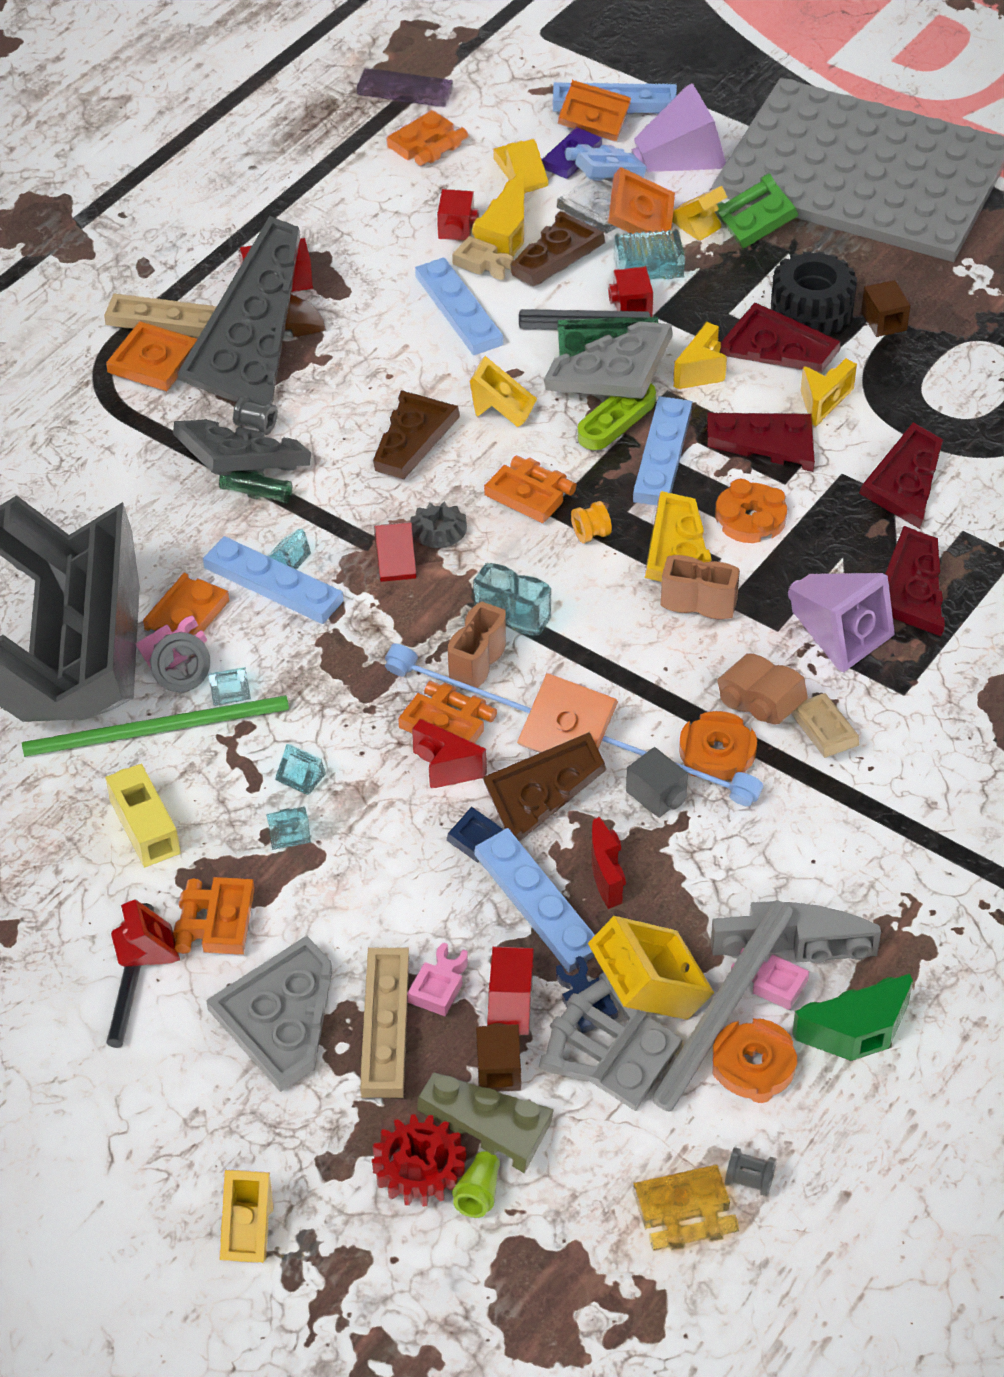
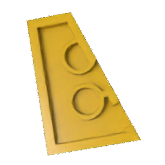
M660 491L644 578L662 582V573L668 556L683 555L696 558L703 563L711 562L710 551L706 549L703 539L704 529L696 499Z

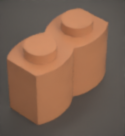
M668 556L662 573L660 605L668 610L680 613L697 611L701 615L714 619L733 618L738 599L740 569L724 562L712 561L703 563L689 556Z
M480 602L468 612L465 619V627L458 630L448 644L449 678L476 688L484 683L489 674L490 664L501 657L506 647V610Z
M745 654L717 679L720 698L727 707L742 712H751L757 720L770 724H780L808 699L805 678L800 673L787 666L774 665L766 658L757 654Z

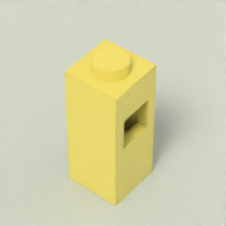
M142 763L106 776L110 803L143 867H148L181 854L177 829Z

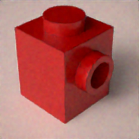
M442 189L437 211L438 239L465 241L471 236L473 224L479 217V209H474V191Z
M636 267L614 270L613 284H608L610 304H615L617 311H648L652 318L654 292L647 268Z

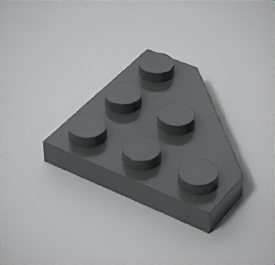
M207 419L174 421L173 435L212 473L217 475H230L232 471L240 470L261 473L268 468L292 471L297 469V466H310L311 452L295 439L283 437L281 443L273 438L264 437V432L243 427H237L236 432H233L228 428L219 427V422Z

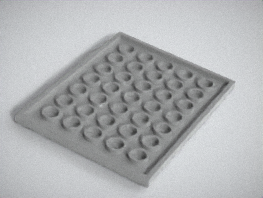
M780 78L712 184V190L722 186L728 196L726 199L731 200L759 183L762 176L770 173L778 187L796 207L798 216L795 218L954 262L1004 169V136L976 130L969 126L946 122L939 118L916 114L909 110L893 108L882 103L859 99L852 95L840 94L822 87L806 85L792 79ZM765 193L764 195L760 196L759 198H757L756 200L752 201L747 205L752 206L755 203L762 200L763 198L767 197L769 194Z

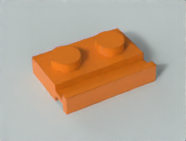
M572 80L558 117V124L573 129L578 127L594 135L617 142L631 103V97Z
M183 573L143 619L144 630L150 631L152 629L157 631L168 625L170 630L174 632L178 629L183 619L193 616L198 626L191 629L189 634L195 635L199 631L204 632L229 602L228 591L198 578L196 580L190 579L187 573Z

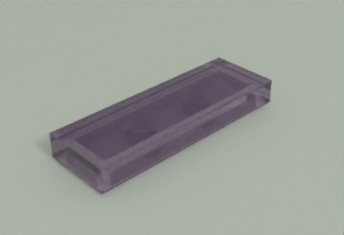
M364 68L357 84V95L446 107L453 91V80Z

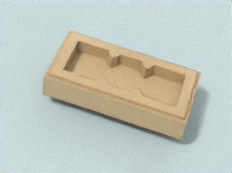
M826 693L806 699L792 712L794 719L824 758L859 746V735Z

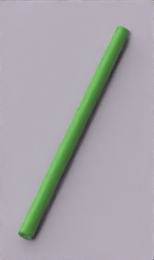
M284 695L22 742L24 757L286 711L289 710L287 696Z

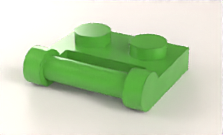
M770 173L762 176L759 183L726 203H723V201L717 204L719 210L715 211L720 221L742 249L798 216L796 207L778 187ZM765 193L769 194L767 197L763 198L759 202L755 203L754 205L750 206L749 208L745 209L744 211L740 212L734 217L731 215L732 213L736 212L737 210L756 200Z

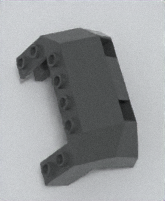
M14 496L0 505V556L13 564L16 569L35 581L29 652L5 635L0 636V707L22 722L89 719L116 709L134 698L137 647L135 643H137L140 591L133 533L124 503L118 504L69 535L20 497Z

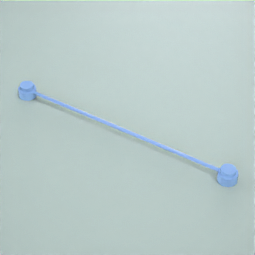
M392 644L385 656L387 661L385 664L386 669L397 676L403 677L407 672L415 670L530 713L531 708L415 665L418 655L404 645ZM604 736L602 739L604 742L641 756L647 752ZM676 763L692 775L729 788L731 791L729 797L742 806H751L752 802H756L764 787L759 779L747 773H735L730 783Z

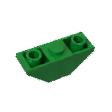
M910 974L897 978L887 977L873 986L860 990H847L838 997L820 1003H807L800 1009L795 1010L792 1035L795 1041L849 1061L887 1050L892 1044L908 1007L913 979Z

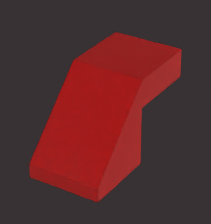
M492 947L487 1026L493 1023L518 1025L519 1035H529L534 948Z

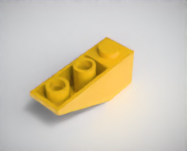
M519 170L511 181L506 182L500 195L490 202L486 212L481 217H478L473 224L472 235L476 239L497 246V254L507 253L514 257L524 244V171Z

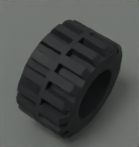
M806 251L800 255L795 253L790 255V259L784 258L780 262V266H776L774 270L771 310L825 335H831V331L838 332L842 330L843 326H847L850 318L853 316L857 286L855 271L853 268L848 267L849 263L845 260H838V256L833 254L826 255L824 254L825 252L819 251L817 253Z

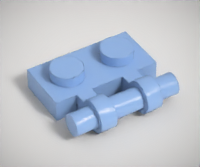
M579 144L576 148L568 147L565 151L566 159L575 160V164L585 173V176L595 181L613 178L614 173L620 167L644 178L647 168L634 154L625 153L623 148H615L613 145H601L600 148H592L588 144Z

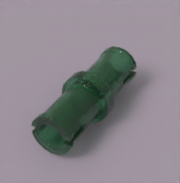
M232 471L230 475H220L219 477L220 489L245 493L251 499L263 497L288 503L293 491L291 481L266 477L263 472L253 471L252 473Z

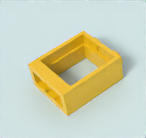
M613 916L588 942L590 949L614 991L626 1008L688 1020L714 994L713 989L677 930ZM689 964V970L686 972L685 968Z

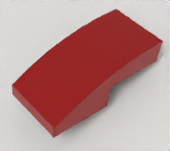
M601 817L593 819L592 870L598 891L605 905L610 909L622 904L623 886L626 885L624 872L618 864V852L621 851V842L617 833L613 829L608 830Z

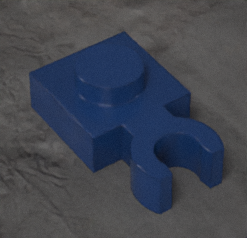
M471 806L448 832L446 841L478 863L479 860L474 855L475 846L503 831V828Z
M581 956L575 958V965L579 970L576 975L566 974L561 964L556 966L557 981L562 987L570 989L562 994V1001L566 1008H568L566 1002L573 993L579 994L600 980L598 977L588 981V966ZM609 994L592 1005L613 1020L618 1018V1010ZM581 1017L576 1024L578 1031L583 1034L597 1028V1026L584 1017Z

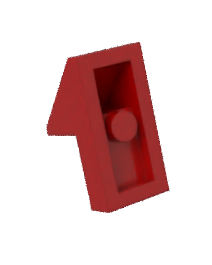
M421 718L412 728L413 753L417 754L421 759L430 762V788H439L477 780L486 775V748Z
M136 899L121 905L124 921L121 922L120 927L111 931L117 961L120 966L169 964L180 960L179 953L175 950L176 941L170 923Z

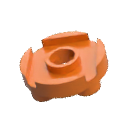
M736 479L731 482L730 487L725 489L717 499L716 522L718 523L719 521L722 525V531L728 537L739 542L758 543L761 542V537H766L772 534V539L778 536L786 525L787 505L785 493L781 489L772 488L765 484L749 482L746 479ZM746 510L757 511L752 515L746 514Z
M724 711L706 712L700 714V720L694 721L691 725L689 721L682 728L679 754L684 762V766L721 780L732 781L735 773H746V770L754 763L757 749L756 734L752 728L750 732L743 725L744 720L735 714ZM715 742H722L724 749L717 750L710 746H714Z
M753 1019L752 1023L739 1025V1021L730 1023L721 1030L713 1045L712 1074L714 1078L730 1092L744 1098H750L756 1103L768 1102L773 1095L779 1094L786 1089L795 1076L797 1054L793 1047V1040L784 1028L772 1021ZM756 1053L762 1054L761 1064H751L744 1057L746 1054L749 1056H754Z

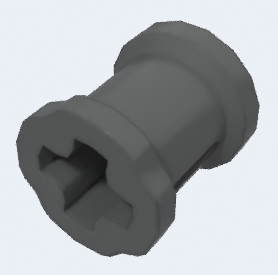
M243 396L238 399L234 407L233 423L239 427L248 425L257 428L260 432L268 435L276 424L278 410L276 405H261L252 402L250 397Z
M734 1147L728 1163L724 1184L731 1187L735 1183L760 1190V1194L767 1197L772 1185L777 1158L770 1156L768 1160L743 1154L741 1148ZM745 1168L752 1171L760 1172V1175L741 1171V1169Z

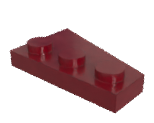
M754 302L722 340L719 353L727 357L803 369L805 366L822 373L840 351V341Z
M707 413L708 447L744 456H750L753 453L771 457V462L783 465L786 460L802 464V470L814 472L815 457L811 414Z
M913 422L865 480L859 494L920 529L924 520L925 509L943 439Z
M907 526L902 528L885 573L888 576L893 619L941 636L945 629V621L941 613L943 596L939 588V574L941 571L938 538Z

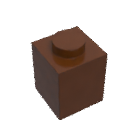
M896 280L864 286L861 313L874 335L880 337L907 331L911 305Z
M503 1023L476 1026L479 1086L490 1088L497 1092L521 1091L519 1026Z

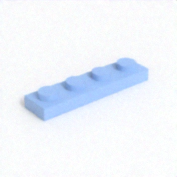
M554 82L553 111H561L571 83ZM585 83L631 97L627 114H659L676 97V84Z
M445 257L415 267V277L473 356L503 346V334Z
M658 396L633 491V502L657 506L660 491L672 492L692 413V401Z
M223 536L203 557L205 569L321 624H324L344 601L343 591L226 536Z
M508 828L475 846L474 855L568 973L577 968L575 965L576 957L581 956L586 962L595 957L588 945V942L595 936L594 933Z

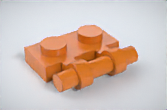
M431 110L387 136V147L408 161L414 158L415 162L422 166L427 162L433 163L437 161L445 151H453L460 147L461 142L468 138V132L464 127L454 130L451 121Z
M516 455L513 457L510 467L503 465L484 485V495L544 523L563 503V493L569 496L573 495L577 484L568 480L566 474L558 470L551 472L541 467L540 462L532 458L524 459Z
M430 680L425 687L424 694L432 698L417 693L399 716L398 722L400 729L412 733V728L421 718L475 743L484 732V721L479 718L491 723L497 715V709L486 705V700L474 695L470 698L456 692V687L450 684L443 683L440 685Z
M213 877L211 890H202L203 883L198 879H188L186 889L180 894L179 907L182 911L180 919L175 922L173 936L176 939L175 950L179 953L187 954L191 951L192 942L196 939H202L204 953L244 955L255 889L253 879ZM202 909H208L206 920L196 919L197 912H200Z

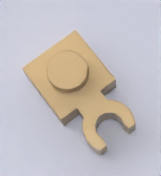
M471 236L452 254L453 265L479 275L487 270L490 271L494 278L502 280L505 278V267L511 270L510 264L514 261L513 256L507 253L497 254V246Z

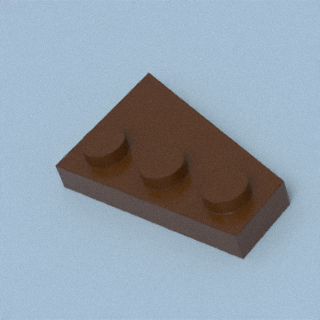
M560 210L555 215V223L552 226H545L540 232L541 238L536 243H529L510 264L511 274L533 287L541 284L547 278L605 244L604 232Z
M401 390L398 397L399 405L397 410H393L390 416L391 425L389 430L383 434L373 458L375 471L405 479L459 419L460 413L457 405Z
M588 732L482 778L504 828H508L520 842L605 772L606 766L591 733Z

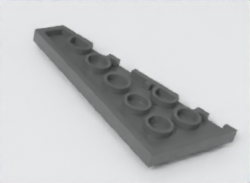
M269 216L178 372L180 381L236 403L243 396L250 397L252 402L265 406L273 403L301 235L298 226Z

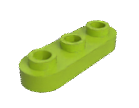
M650 383L644 398L610 396L579 422L577 427V440L579 444L590 450H600L610 445L655 406L656 389L654 385Z

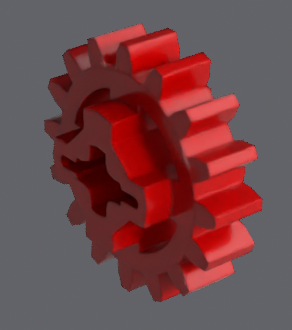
M411 1114L410 1124L404 1125L399 1119L394 1120L395 1131L391 1132L382 1129L380 1132L381 1143L373 1144L374 1158L371 1160L372 1170L377 1178V1186L379 1188L388 1186V1198L391 1200L399 1194L404 1195L405 1206H409L413 1198H420L422 1206L426 1207L428 1205V1197L433 1195L440 1202L444 1201V1189L447 1188L453 1191V1188L458 1183V1178H461L465 1173L466 1148L461 1146L460 1133L450 1134L449 1122L444 1121L438 1127L435 1126L433 1115H428L424 1123L418 1122L415 1114ZM444 1167V1169L439 1173L438 1169Z

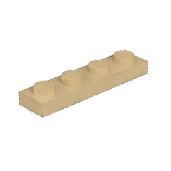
M113 293L104 318L105 324L109 326L134 329L138 322L141 321L186 336L199 337L217 306Z
M368 948L360 1082L361 1098H404L409 948Z

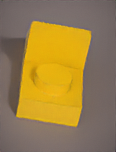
M535 139L512 142L493 149V159L510 181L519 170L524 171V193L548 186L547 175Z
M719 186L673 209L672 223L696 240H703L721 229L722 226L715 211L719 210L717 203L728 197L723 187Z
M706 322L674 363L673 387L684 389L719 383L725 380L727 357L719 353L721 343L718 341L719 326Z
M487 356L481 359L469 381L477 417L493 406L515 426L519 427L527 420L537 401L536 397Z
M845 358L836 368H831L826 376L808 367H803L801 394L807 414L812 416V425L817 426L854 389L857 363Z
M225 1170L219 1260L264 1263L266 1261L269 1215L273 1212L270 1172Z

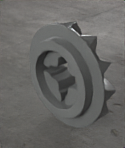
M445 501L440 506H434L429 502L426 509L417 508L415 516L410 517L413 538L427 547L444 548L454 545L464 537L467 531L466 514L460 513L458 506L448 507ZM439 519L443 520L440 526L437 527V530H434L433 524Z
M185 632L165 635L163 639L154 645V650L149 659L153 677L162 687L173 692H187L198 687L205 680L210 669V655L206 645L198 637ZM172 649H175L182 656L194 654L185 662L186 676L177 667H169L170 663L174 661Z

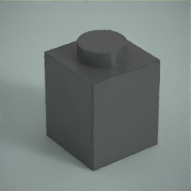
M654 746L627 767L626 792L660 818L670 809L675 810L680 807L687 797L688 772Z

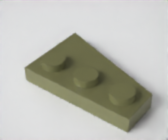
M434 1072L419 1095L417 1110L426 1116L433 1115V1119L440 1124L444 1121L449 1122V1128L453 1132H459L460 1134L467 1132L481 1140L480 1148L494 1155L499 1151L513 1159L512 1167L524 1174L552 1123L554 1110L533 1101L522 1100L490 1088H483Z

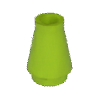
M487 1151L478 1152L473 1163L453 1188V1204L461 1214L471 1218H480L494 1207L497 1175L501 1164L500 1159L495 1154L492 1155Z

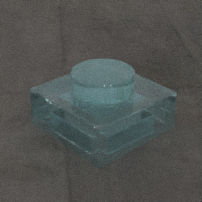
M305 806L266 814L272 850L311 843L309 820Z

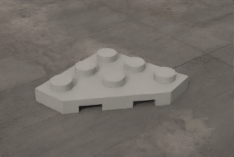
M637 322L627 327L628 333L614 339L607 335L585 345L586 351L572 357L566 353L554 358L544 378L545 389L547 391L644 398L673 336L672 324Z
M305 936L206 1000L208 1011L280 1092L315 1069L332 975L331 960L308 936Z

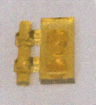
M718 1164L633 1183V1194L644 1229L658 1226L663 1228L662 1231L649 1233L650 1245L653 1251L664 1248L676 1251L684 1249L686 1243L704 1239L711 1243L723 1240V1235L739 1232V1224L735 1214L719 1217L716 1214L729 1211L730 1200ZM700 1217L701 1222L684 1226L679 1224L680 1221Z

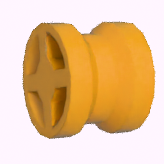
M601 501L592 503L590 508L587 509L581 507L572 509L571 521L573 529L581 543L590 542L593 536L596 535L601 537L611 535L612 525L610 516Z

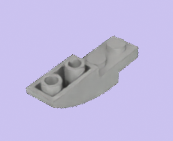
M774 901L751 902L749 916L712 919L711 948L713 956L740 955L742 948H745ZM783 902L792 908L793 913L770 953L794 949L796 963L809 961L821 963L827 960L845 958L860 960L870 956H877L881 935L880 925L859 916L828 907L797 902Z

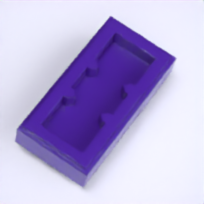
M576 127L542 158L544 169L568 179L579 167L575 164V160L566 159V149L568 147L576 148L579 144H588L592 148H600L602 138Z

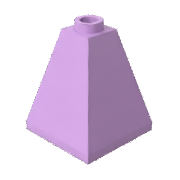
M693 83L686 86L634 138L636 147L631 149L632 154L647 166V172L722 169L726 164L715 121Z
M883 573L809 574L802 580L794 581L789 588L788 597L791 600L792 612L835 667L843 673L895 635L888 576Z

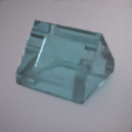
M302 528L300 530L297 529L284 537L267 556L297 570L311 554L305 531Z
M246 667L209 673L207 675L214 706L251 699Z
M286 744L275 780L309 795L326 775L321 758L291 744Z

